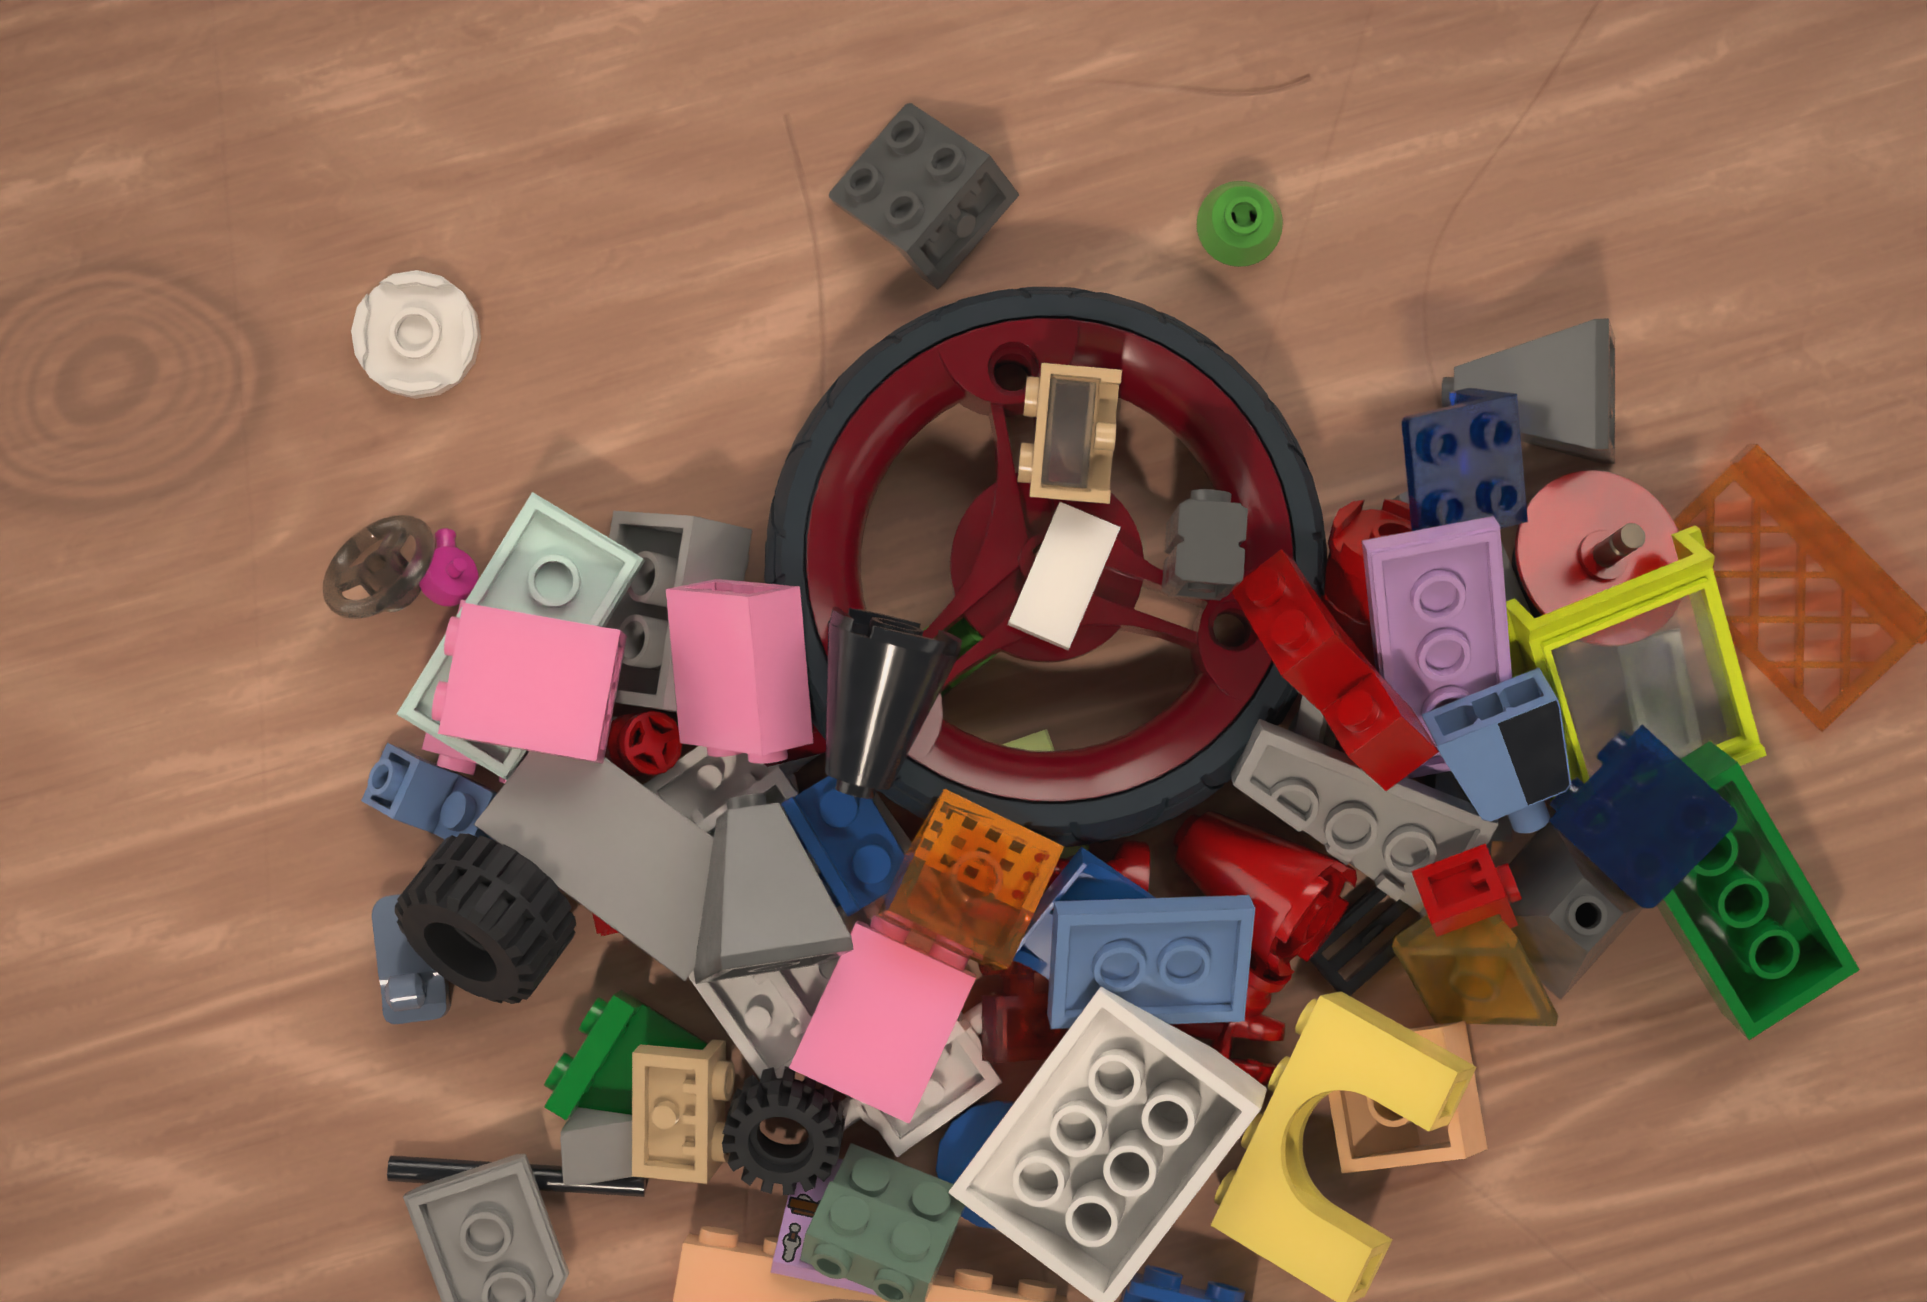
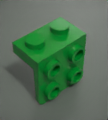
M623 990L613 994L609 1002L598 997L578 1029L587 1035V1038L576 1056L573 1058L564 1052L544 1083L545 1087L553 1091L544 1107L564 1120L569 1119L578 1107L632 1115V1053L640 1044L703 1050L709 1043Z

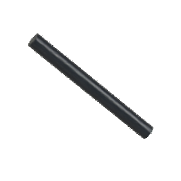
M391 1155L388 1161L387 1179L391 1182L427 1184L491 1162ZM530 1164L539 1191L645 1197L647 1178L628 1177L572 1186L564 1185L562 1166Z

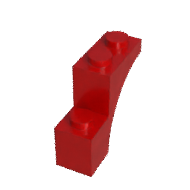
M1280 549L1247 575L1232 591L1233 596L1281 676L1322 713L1348 758L1386 792L1439 752L1413 709L1388 684L1358 649L1318 597L1295 561L1283 549Z

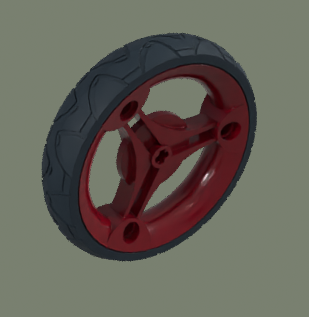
M1024 287L997 290L964 298L955 303L929 311L896 329L868 349L836 379L813 408L797 434L780 473L770 507L767 526L764 581L767 584L800 586L811 721L826 740L828 621L830 620L833 607H839L846 614H848L849 608L867 611L861 579V549L871 503L883 477L907 443L928 423L946 410L960 403L963 407L978 414L989 416L995 448L996 483L984 490L973 501L957 527L950 555V578L955 597L930 626L923 631L922 635L923 637L937 639L939 630L947 632L965 617L970 626L982 639L956 660L940 693L962 674L999 652L1032 662H1062L1094 651L1110 640L1118 631L1160 638L1190 649L1191 662L1196 677L1187 689L1166 709L1129 733L1103 743L1059 751L1007 747L967 733L943 719L942 697L939 693L891 789L876 790L885 795L889 800L925 820L942 790L1064 848L1089 845L1095 842L1103 843L1134 835L1160 825L1164 821L1171 820L1202 803L1232 779L1231 772L1246 747L1258 720L1261 719L1276 726L1281 725L1299 693L1279 673L1232 592L1220 601L1172 597L1201 608L1194 621L1192 630L1134 609L1142 587L1167 596L1168 594L1162 592L1163 570L1144 559L1142 542L1132 517L1113 493L1110 496V504L1030 497L1031 483L1018 482V472L1015 473L1005 417L1024 414L1026 386L1018 391L1005 390L996 383L994 371L1002 365L1015 364L1020 366L1027 373V376L1040 377L1042 363L1122 370L1118 398L1147 412L1171 430L1202 466L1214 490L1231 493V503H1241L1243 507L1248 509L1246 540L1240 545L1241 548L1245 549L1243 579L1280 549H1283L1295 561L1321 599V596L1325 595L1327 544L1323 514L1314 479L1297 439L1282 413L1268 398L1261 385L1231 355L1225 353L1208 337L1175 317L1156 311L1154 308L1140 302L1104 292H1092L1071 287ZM1056 383L1055 394L1060 390L1063 384ZM1033 417L1035 431L1037 417ZM1052 431L1048 482L1080 484L1081 474L1067 470ZM1059 502L1121 527L1069 650L1007 625L1036 559L1035 553L1039 552ZM1224 614L1233 615L1242 622L1245 629V639L1242 645L1230 647L1219 642L1213 630L1214 621L1217 616ZM944 802L938 812L948 817L951 816L954 809L967 814L962 824L973 829L979 820L973 816L982 817L952 807ZM934 821L931 822V823H934V824H936V825H938V826L944 827V826H942V825H940V824H938V823H936V822H934ZM990 826L985 835L998 840L1002 830ZM1016 837L1010 843V845L1025 846L1026 842Z

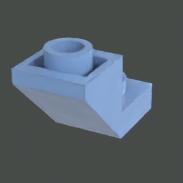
M389 743L386 744L380 760L373 766L369 774L368 786L361 800L362 802L394 820L428 831L444 840L451 835L457 837L460 833L471 834L477 838L484 836L492 839L478 829L474 823L498 792L452 770L436 766V763Z

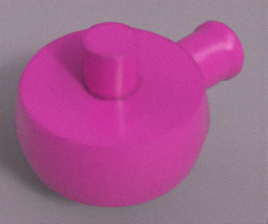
M448 528L436 531L437 549L431 551L423 558L418 569L417 578L422 592L428 599L438 605L450 607L460 604L461 599L466 600L479 580V574L472 558L464 551L456 548V533Z

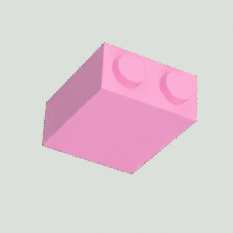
M714 579L666 589L680 743L707 747V755L713 757H726L747 753L748 761L751 763L783 761L788 758V749L812 744L813 733L800 586Z
M463 603L460 618L453 616L450 618L445 636L444 654L453 656L448 682L439 681L433 699L432 719L440 721L438 734L457 739L603 764L627 635L617 629Z
M874 915L870 925L859 920L856 921L850 934L854 950L840 956L789 1068L910 1124L974 984L976 974L965 969L969 961L968 957L933 942L930 951L926 952L905 942L910 932L909 930Z

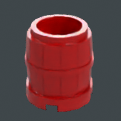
M1384 499L1381 510H1362L1365 500L1353 501L1340 508L1334 518L1327 543L1330 553L1326 566L1325 595L1321 596V601L1374 668L1362 540L1448 525L1443 518L1423 507L1399 500Z

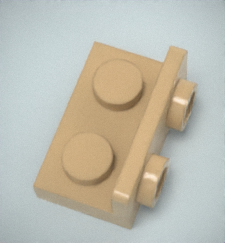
M712 1039L703 1050L640 1044L633 1051L632 1176L707 1184L723 1162H728L730 1153H723L722 1141L724 1134L722 1133L725 1126V1101L731 1098L733 1092L735 1070L733 1062L726 1061V1041Z

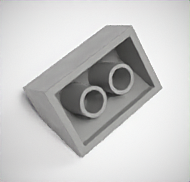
M613 511L609 538L645 560L605 628L621 630L627 635L615 703L677 713L666 589L714 579L744 581L745 571L749 562L748 552L752 529L696 516Z

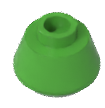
M1232 181L1218 186L1206 196L1197 214L1196 227L1199 240L1211 257L1225 265L1246 267L1259 263L1273 252L1282 234L1283 219L1277 201L1266 189L1247 181ZM1249 212L1255 217L1254 222L1251 221ZM1231 214H1233L1235 217V223L1232 220Z

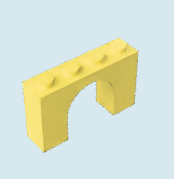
M1340 991L1320 995L1318 1000L1312 999L1302 1011L1295 1028V1032L1301 1036L1291 1057H1284L1270 1078L1268 1090L1273 1092V1095L1264 1114L1258 1113L1244 1132L1241 1146L1246 1149V1152L1237 1171L1231 1170L1217 1189L1214 1203L1219 1205V1208L1211 1226L1336 1302H1354L1366 1295L1393 1239L1337 1207L1316 1188L1308 1174L1303 1156V1135L1309 1116L1317 1104L1331 1092L1337 1090L1351 1091L1373 1099L1430 1132L1449 1125L1477 1067Z

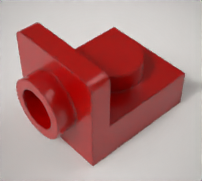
M1486 843L1411 871L1436 937L1500 914L1506 930L1518 926L1510 904L1522 900L1508 862L1495 867Z

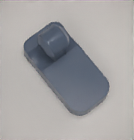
M401 894L385 896L379 899L372 909V924L382 994L383 1016L391 1024L441 1018L451 1008L448 980L433 970L407 942L406 936L401 932L397 924L399 918L395 914V905Z

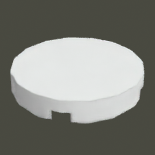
M419 270L392 274L379 282L380 285L375 287L369 295L366 294L357 306L351 329L355 356L368 376L389 392L414 399L441 395L459 384L475 364L481 342L478 315L466 295L444 277Z

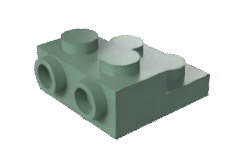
M851 1143L833 1182H829L805 1233L800 1260L811 1264L824 1276L833 1279L845 1278L870 1288L879 1297L888 1302H925L966 1205L948 1193L954 1184Z

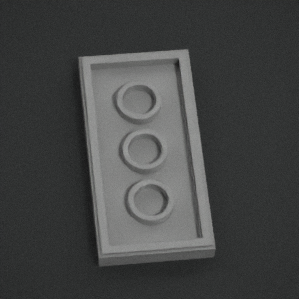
M529 751L474 825L497 843L505 844L532 861L555 882L559 889L682 980L686 981L695 967L714 838L605 757L604 763L600 764Z

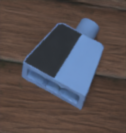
M1540 668L1422 714L1423 720L1441 756L1483 821H1494L1508 815L1513 830L1518 833L1538 831L1549 822L1550 814L1544 800L1566 792L1571 785L1560 704Z

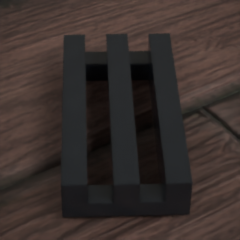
M1375 884L1344 912L1328 939L1309 961L1334 987L1336 992L1342 991L1351 996L1430 925L1421 919L1420 914L1417 915L1344 980L1337 971L1411 907L1401 899L1395 901L1327 960L1322 952L1387 896Z

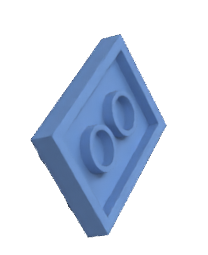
M1250 895L1054 901L1047 1008L1051 1029L1070 1028L1100 987L1105 988L1168 1024L1244 1021L1255 907Z

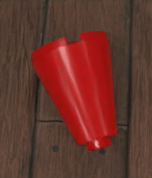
M1212 810L1207 811L1200 817L1196 814L1191 815L1181 825L1173 841V845L1178 848L1175 856L1176 863L1205 896L1250 895L1255 907L1251 948L1269 969L1279 976H1289L1295 972L1286 965L1294 957L1299 956L1308 962L1316 954L1335 929L1349 902L1339 896L1345 881L1353 887L1356 886L1357 882L1356 870L1348 864L1346 866L1336 858Z

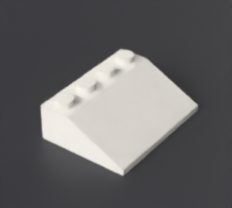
M1100 987L948 1193L1092 1301L1114 1302L1260 1112L1267 1088L1215 1049Z

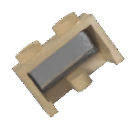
M1042 363L1040 377L1027 376L1024 416L1037 417L1034 444L1021 442L1018 482L1031 483L1030 497L1110 504V479L1116 439L1118 391L1121 384L1122 370Z

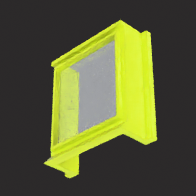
M1696 525L1671 535L1678 561L1550 613L1534 618L1515 598L1506 601L1512 678L1540 668L1558 698L1561 708L1571 785L1566 792L1550 798L1551 804L1555 809L1568 805L1587 828L1605 821L1599 811L1708 741H1711L1736 760L1740 766L1767 756L1765 747L1760 743L1714 575L1713 563L1715 556L1705 548L1701 529Z

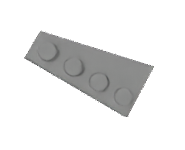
M1261 719L1258 720L1246 747L1231 772L1232 782L1235 787L1298 832L1304 830L1325 845L1326 851L1346 866L1350 863L1375 881L1377 888L1396 901L1401 899L1420 913L1421 919L1429 925L1431 923L1411 871L1485 843L1487 845L1499 825L1497 819L1494 821H1483L1472 803L1406 777L1386 792L1348 758L1346 753Z

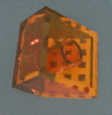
M943 789L906 852L878 915L994 971L1007 969L1014 959L1064 846L947 789Z

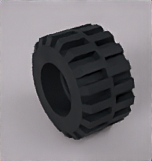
M460 833L457 837L453 835L447 837L398 897V902L395 905V914L399 918L397 924L401 932L406 936L407 942L433 970L461 989L498 1003L505 1001L515 1004L520 1003L522 999L527 1000L576 933L574 931L576 919L570 911L572 907L567 898L559 891V887L536 864L519 854L516 850L484 836L477 838L471 834Z

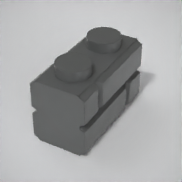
M1210 489L1192 490L1191 499L1180 503L1167 521L1164 552L1169 555L1163 565L1162 592L1168 594L1169 597L1220 601L1243 581L1245 549L1241 548L1240 545L1246 540L1248 509L1243 507L1241 503H1231V493Z

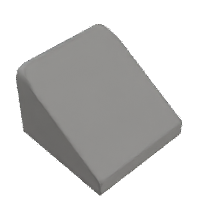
M578 1107L562 1128L560 1136L564 1185L579 1186L634 1177L632 1176V1115Z

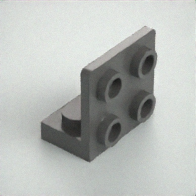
M912 103L904 105L829 193V198L835 205L895 246L919 276L937 290L1019 196V193L989 154Z

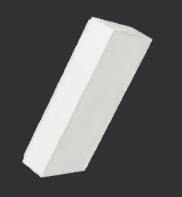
M1059 502L1007 625L1069 650L1121 527Z

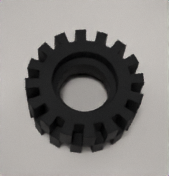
M786 1066L782 1078L776 1077L774 1067L762 1071L760 1082L754 1075H751L744 1081L742 1090L737 1088L733 1095L722 1133L724 1134L722 1148L723 1153H730L727 1163L733 1172L744 1166L741 1180L749 1186L758 1177L763 1180L762 1192L772 1194L774 1183L782 1184L783 1195H794L797 1182H800L804 1191L807 1192L815 1188L817 1177L824 1182L831 1175L832 1166H836L840 1153L845 1118H842L844 1108L841 1100L832 1102L833 1088L823 1085L817 1090L815 1088L816 1080L805 1076L803 1081L794 1079L796 1071ZM785 1117L795 1120L804 1126L808 1131L809 1137L806 1141L798 1144H781L766 1137L761 1132L759 1125L767 1118Z

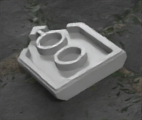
M515 1154L421 1185L404 1194L405 1204L442 1302L556 1301L569 1275V1270L526 1154Z

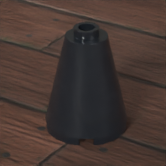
M839 607L832 608L830 620L828 621L825 773L837 779L835 787L837 791L859 798L874 799L876 789H891L959 656L962 645L960 638L942 630L938 631L937 639L923 637L920 623L861 609L849 608V612L846 614Z

